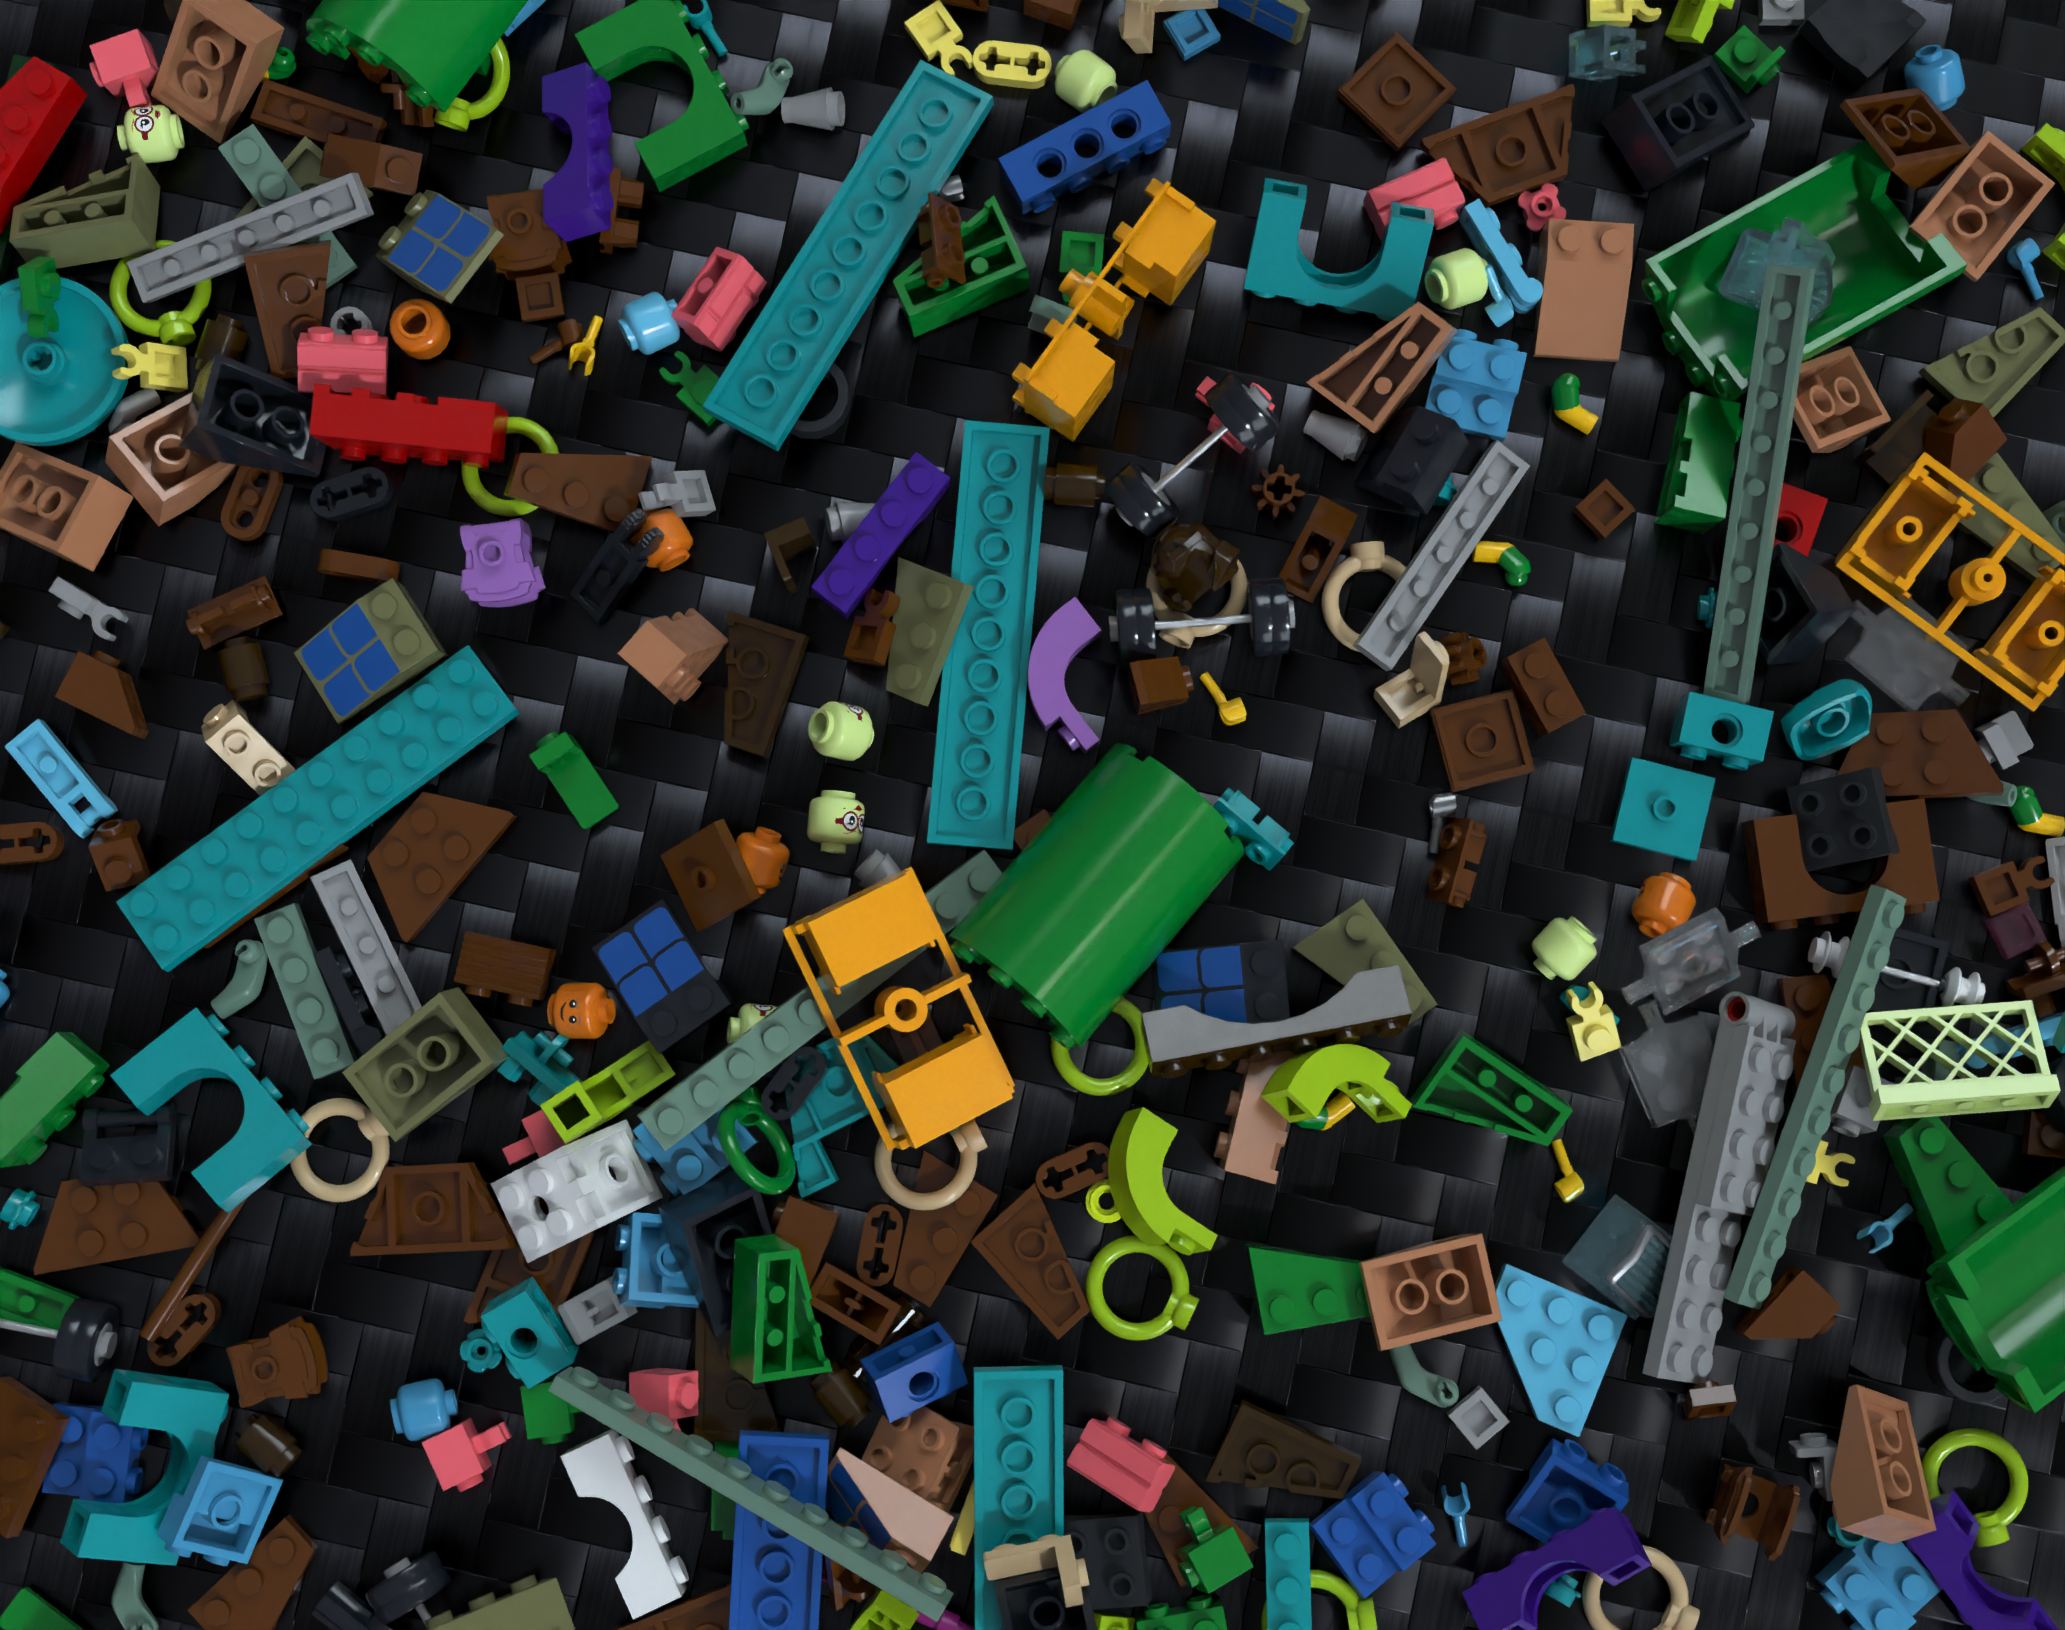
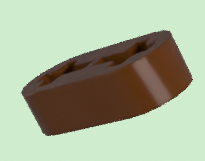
M320 549L316 570L331 576L384 584L391 578L398 581L401 564L379 557L332 549Z
M45 822L0 825V839L14 841V847L0 850V865L45 862L55 859L64 848L65 840L63 833L58 827ZM41 831L43 835L50 836V844L43 846V852L41 848L26 846V840L40 838Z
M1093 1141L1045 1161L1036 1172L1037 1188L1044 1196L1058 1199L1103 1180L1108 1176L1110 1149L1101 1142ZM1090 1149H1094L1097 1155L1105 1153L1107 1160L1101 1163L1103 1170L1096 1174L1092 1168L1078 1172L1075 1165L1087 1160L1086 1152ZM1054 1166L1057 1172L1072 1168L1074 1175L1062 1180L1063 1188L1061 1190L1055 1191L1052 1185L1044 1186L1042 1180L1048 1177L1047 1169Z
M890 1203L875 1205L867 1213L864 1220L857 1258V1273L859 1278L870 1286H882L888 1283L897 1267L904 1228V1217L902 1212ZM882 1211L890 1212V1219L897 1222L896 1229L890 1228L887 1231L885 1242L877 1241L879 1227L872 1224L873 1217H880ZM876 1247L884 1248L882 1263L889 1265V1270L881 1271L878 1278L871 1277V1269L864 1267V1262L872 1261Z
M205 1292L196 1293L184 1298L178 1304L155 1341L151 1342L148 1340L147 1352L150 1359L157 1365L165 1367L185 1360L219 1322L222 1308L218 1299L212 1294ZM204 1303L207 1306V1309L204 1311L205 1317L208 1318L207 1321L202 1319L189 1327L186 1323L195 1313L191 1305L197 1306ZM180 1332L182 1336L174 1345L178 1353L173 1352L164 1355L162 1350L165 1347V1343L161 1339L171 1338Z

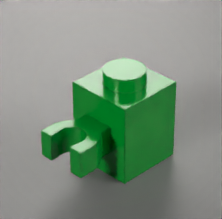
M555 1377L547 1378L529 1389L525 1384L520 1386L527 1439L541 1438L542 1445L568 1440L567 1433L573 1432L578 1427L577 1412H583L548 1391Z
M1195 1505L1178 1514L1193 1539L1176 1550L1182 1560L1178 1564V1569L1190 1588L1196 1587L1197 1590L1209 1594L1254 1567L1232 1526L1219 1524L1212 1529L1203 1508H1196Z

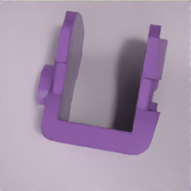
M521 518L498 523L460 526L461 540L466 551V569L462 570L461 591H465L471 601H476L483 607L501 608L522 605L538 599V593L546 589L539 566L534 567L531 558L532 535L529 524Z

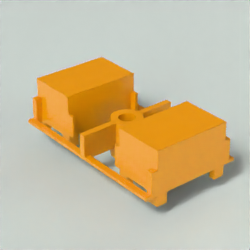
M1155 178L1151 180L1145 189V193L1151 196L1153 201L1133 228L1123 221L1113 233V238L1120 242L1121 245L1099 275L1091 271L1085 277L1075 269H1072L1066 275L1059 287V291L1071 298L1068 307L1074 309L1063 325L1054 318L1050 320L1044 329V333L1053 339L1032 369L1020 362L1012 373V378L1024 386V388L1020 386L1016 390L1012 400L1024 407L1025 413L1031 414L1051 429L1054 428L1072 442L1112 388L1115 361L1094 347L1099 339L1089 333L1088 330L1094 325L1117 340L1122 335L1124 320L1132 309L1135 300L1120 291L1119 287L1123 283L1143 298H1146L1149 292H1151L1171 306L1210 251L1216 220L1197 208L1195 203L1171 187V183L1168 181L1162 184ZM1112 266L1123 273L1114 286L1103 279ZM1077 314L1088 321L1084 328L1075 322L1072 323Z
M1923 452L1919 459L1911 463L1906 471L1897 477L1837 554L1835 566L1927 633L1923 639L1928 643L1939 642L2032 712L2038 708L2045 698L2050 697L2058 686L2057 682L2065 673V571L2061 568L2054 570L2048 565L2038 568L2036 572L2041 575L2030 586L1984 647L1974 650L1972 654L1976 657L1944 635L1965 606H1976L1995 599L2002 593L2006 584V575L1999 562L2021 535L2063 566H2065V554L1933 457ZM1925 465L2010 526L1986 558L1975 559L1959 566L1953 571L1948 586L1954 600L1933 626L1894 597L1903 602L1912 596L1907 590L1916 580L1914 578L1960 519L1964 518L1967 520L1973 517L1976 512L1971 509L1974 504L1963 496L1957 498L1927 476L1929 471L1923 468Z
M912 866L896 874H891L879 880L878 883L782 929L887 1151L896 1147L904 1150L910 1146L916 1149L1013 1098L1012 1093L1015 1092L1013 1089L1015 1084L967 985L972 980L968 973L961 972ZM794 934H801V936L805 937L820 968L819 973L824 984L829 986L832 994H840L839 987L923 945L926 947L936 946L935 939L953 977L921 993L915 989L902 986L888 987L881 991L876 998L874 1005L875 1016L841 1033ZM959 988L980 1033H977L974 1025L966 1023L963 1025L965 1031L954 1036L953 1040L888 1073L870 1072L872 1075L870 1080L876 1092L880 1094L895 1125L894 1130L897 1137L892 1139L847 1045L883 1026L901 1032H911L918 1029L926 1020L928 1013L927 1004Z

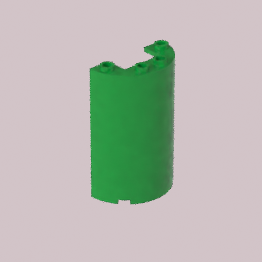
M323 0L306 22L308 32L306 41L318 52L324 55L331 52L344 60L350 55L346 46L353 48L369 64L378 67L381 63L396 71L407 88L405 94L415 104L422 108L430 105L445 113L528 0Z
M1866 139L1646 260V278L1642 280L1641 284L1645 295L1653 303L1656 314L1665 331L1661 335L1662 341L1671 355L1678 354L1685 365L1688 379L1695 387L1702 385L1715 397L1724 401H1734L1748 393L1759 313L1725 299L1721 295V287L1733 266L1744 235L1749 232L1757 233L1820 259L1832 268L1833 305L1807 328L1801 363L1953 280L1964 272L1967 263L1943 233L1927 240L1925 244L1907 230L1910 226L1909 222L1885 193L1891 169ZM1752 241L1742 269L1729 293L1732 297L1760 308L1767 263L1816 268L1808 316L1809 322L1827 305V273L1816 266Z
M1115 743L948 936L953 942L950 949L967 964H970L973 960L979 965L983 962L987 963L991 967L987 971L989 976L1005 989H1008L1011 985L1025 996L1021 1003L1039 1018L1046 1014L1049 1017L1046 1023L1053 1028L1049 1034L1067 1050H1070L1072 1046L1079 1050L1244 855V847L1239 837L1233 835L1229 839L1224 832L1229 824L1204 797L1173 771L1151 756H1148L1144 761L1134 757L1137 750L1122 743Z
M2064 1165L1932 1263L1926 1270L1932 1276V1278L1925 1282L1930 1302L1951 1340L1977 1371L1984 1368L1987 1374L1999 1380L1995 1384V1389L2012 1402L2033 1413L2038 1412L2065 1391Z

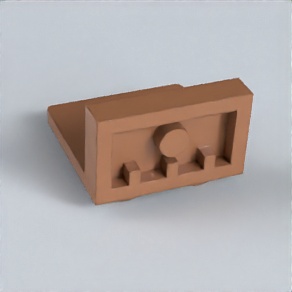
M925 1405L916 1409L911 1415L899 1418L891 1423L883 1414L861 1460L944 1512L949 1513L974 1460L973 1426L950 1421Z

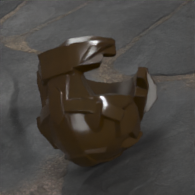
M1169 524L1156 535L1158 538L1153 545L1151 569L1161 585L1160 591L1168 608L1187 612L1192 608L1191 605L1209 589L1214 592L1217 591L1239 570L1237 560L1240 549L1225 540L1217 539L1202 524Z

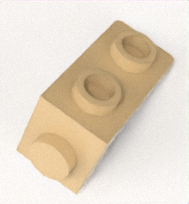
M1126 0L1125 13H1122L1119 19L1121 38L1125 40L1136 54L1152 53L1155 12L1217 8L1218 0H1164L1158 6Z
M1425 631L1421 632L1416 636L1410 669L1375 689L1374 699L1398 728L1440 704L1450 664L1449 655L1445 647L1439 641H1433Z
M231 700L226 706L219 704L204 717L203 722L205 724L201 726L205 743L260 796L296 771L249 723L246 711L237 702Z
M1045 1535L1037 1539L1036 1542L1017 1546L1015 1544H1002L995 1547L992 1551L982 1554L987 1579L990 1581L1058 1567L1066 1608L1084 1604L1081 1587L1090 1585L1085 1559H1075L1071 1535Z

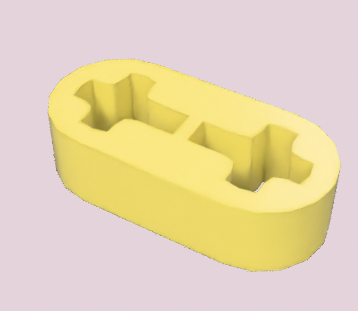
M992 40L979 44L973 54L974 73L979 80L987 84L1038 89L1050 80L1052 74V62L1049 53L1044 48L1036 45ZM989 54L997 55V62L1004 64H996L994 71L986 70V63L981 61H987ZM1030 59L1038 60L1039 67L1044 68L1038 69L1034 76L1028 75V69L1023 67L1029 65Z

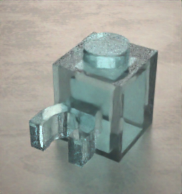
M1606 24L1569 34V77L1604 81L1623 75L1634 77L1645 74L1646 65H1638L1635 62L1636 52L1646 50V41L1636 40V29Z

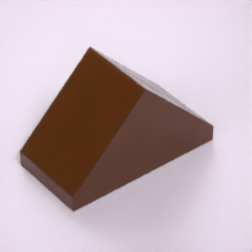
M827 1262L810 1289L812 1295L810 1304L878 1345H881L902 1308L901 1305L874 1287L865 1284L863 1281Z

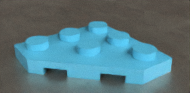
M1504 1263L1494 1286L1502 1321L1497 1322L1517 1375L1520 1377L1529 1398L1534 1416L1544 1423L1579 1437L1628 1315Z

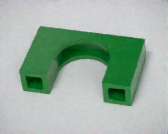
M638 0L575 34L591 68L599 76L604 77L607 82L642 63L650 61L673 63L685 70L693 79L694 91L692 100L682 116L671 124L634 143L659 192L748 146L744 131L749 129V125L744 115L735 114L725 99L724 95L730 91L719 70L717 69L713 72L709 70L704 59L710 57L700 35L697 33L691 36L687 30L685 23L689 22L690 19L680 0Z

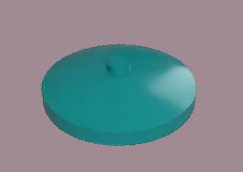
M60 277L61 291L59 300L54 302V310L59 318V331H48V338L46 339L29 336L27 322L30 313L22 308L19 278L0 285V435L26 445H59L74 441L92 432L115 410L118 402L123 397L128 383V379L120 380L112 376L113 370L120 367H128V363L123 356L111 354V349L122 344H129L122 323L114 311L98 295L87 287Z

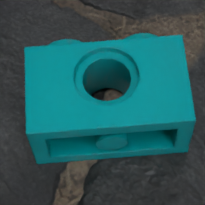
M1688 692L1679 697L1669 746L1681 749L1680 755L1683 757L1706 760V756L1709 755L1723 759L1722 765L1725 767L1748 770L1749 765L1752 766L1764 760L1774 711ZM1715 722L1723 724L1728 730V740L1725 744L1717 742L1712 736V726Z
M533 1276L490 1300L480 1316L482 1318V1329L487 1338L492 1343L497 1342L505 1353V1362L508 1370L514 1378H521L528 1389L571 1365L575 1360L579 1346L566 1330L563 1321ZM528 1328L535 1333L537 1339L526 1341L518 1335L517 1329Z

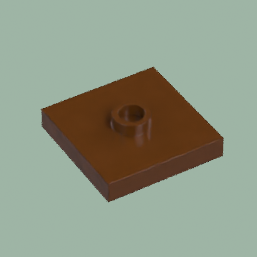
M1395 32L1338 89L1337 96L1397 152L1455 94L1457 88L1403 37Z
M1514 689L1428 711L1450 793L1535 772Z
M724 819L711 823L660 855L697 932L711 927L761 897Z

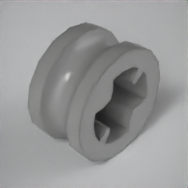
M343 307L336 311L331 318L330 328L334 329V334L348 335L342 330L344 324L349 326L347 320L352 318L361 325V329L373 330L372 322L363 311L356 307Z

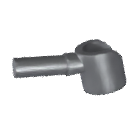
M959 175L948 177L939 192V196L949 203L964 199L963 186Z
M1450 793L1436 794L1429 800V811L1432 818L1428 848L1430 853H1439V838L1443 828V817L1456 816V798Z

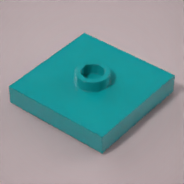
M1634 757L1629 758L1610 841L1691 862L1696 861L1716 778Z

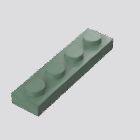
M254 124L218 147L261 208L302 192ZM332 231L300 243L304 244L331 239L326 289L358 268Z
M293 903L255 918L254 921L313 1078L320 1079L348 1068L358 1059L336 1002L314 957L317 951L299 904Z

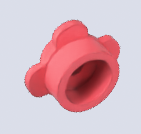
M1544 184L1541 190L1533 193L1525 191L1518 198V206L1523 209L1526 226L1531 231H1540L1549 218L1565 219L1566 209L1560 206L1557 199L1558 189L1553 184ZM1544 204L1546 210H1539L1538 205Z

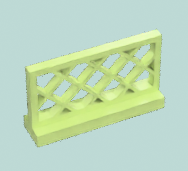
M2032 1000L1870 1012L1865 1014L1860 1028L1859 1043L1872 1097L1869 1103L1872 1121L2049 1108L2061 1091L2057 1074L2051 1075ZM2022 1014L2026 1031L2020 1038L1997 1024L2004 1015ZM1990 1016H1995L1993 1020L1988 1018ZM1971 1018L1986 1029L1976 1041H1973L1953 1027L1959 1019ZM1927 1021L1942 1031L1932 1045L1910 1031L1916 1022ZM1899 1023H1907V1024H1906V1026L1904 1027V1026H1902V1025L1899 1024ZM1884 1025L1898 1036L1888 1048H1885L1871 1038L1869 1026ZM1990 1032L2012 1046L2003 1060L1980 1046ZM1946 1035L1968 1049V1052L1959 1063H1956L1936 1049ZM2027 1037L2030 1045L2024 1042ZM1902 1039H1905L1924 1052V1055L1914 1067L1892 1052ZM2018 1050L2034 1061L2037 1073L2021 1074L2007 1063ZM1875 1053L1878 1054L1879 1056H1881V1057L1877 1060V1062H1876ZM1973 1053L1996 1068L1989 1077L1978 1078L1963 1068ZM1931 1057L1950 1070L1951 1073L1945 1080L1933 1081L1921 1073L1919 1069ZM1885 1060L1907 1074L1900 1084H1881L1878 1069ZM2000 1072H2002V1073H2003L2004 1075H2006V1076H1997V1075H1998ZM1957 1075L1961 1079H1954V1077ZM1911 1079L1917 1081L1914 1083H1909Z

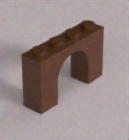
M1925 798L1886 803L1900 853L1875 858L1874 867L1868 880L1858 890L1848 895L1836 894L1825 890L1807 872L1802 857L1796 814L1743 822L1757 924L1771 922V929L1774 931L1798 928L1797 919L1813 917L1814 926L1841 922L1840 914L1856 912L1858 920L1871 884L1886 888L1906 898L1904 915L1926 912L1925 903L1938 902L1940 898Z

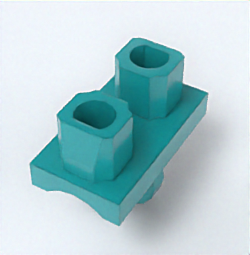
M523 1030L516 1037H510L501 1047L510 1057L497 1067V1071L515 1083L528 1070L539 1080L528 1093L530 1099L539 1107L542 1103L577 1080L579 1082L582 1081L567 1068L574 1058L563 1050L569 1038L562 1034H559L552 1040L540 1031L533 1039Z

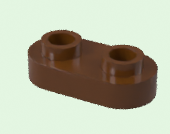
M240 465L221 512V523L228 534L241 541H251L264 533L283 486L282 472ZM267 474L268 483L264 487H257V478L260 475ZM251 513L253 516L252 523L247 527H242V517L245 514Z

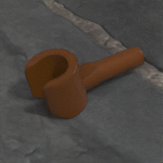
M575 319L560 322L557 325L560 338L553 340L548 345L529 355L532 363L535 365L557 351L559 352L563 349L570 350L573 344L582 342L583 338H585L582 324L577 323Z

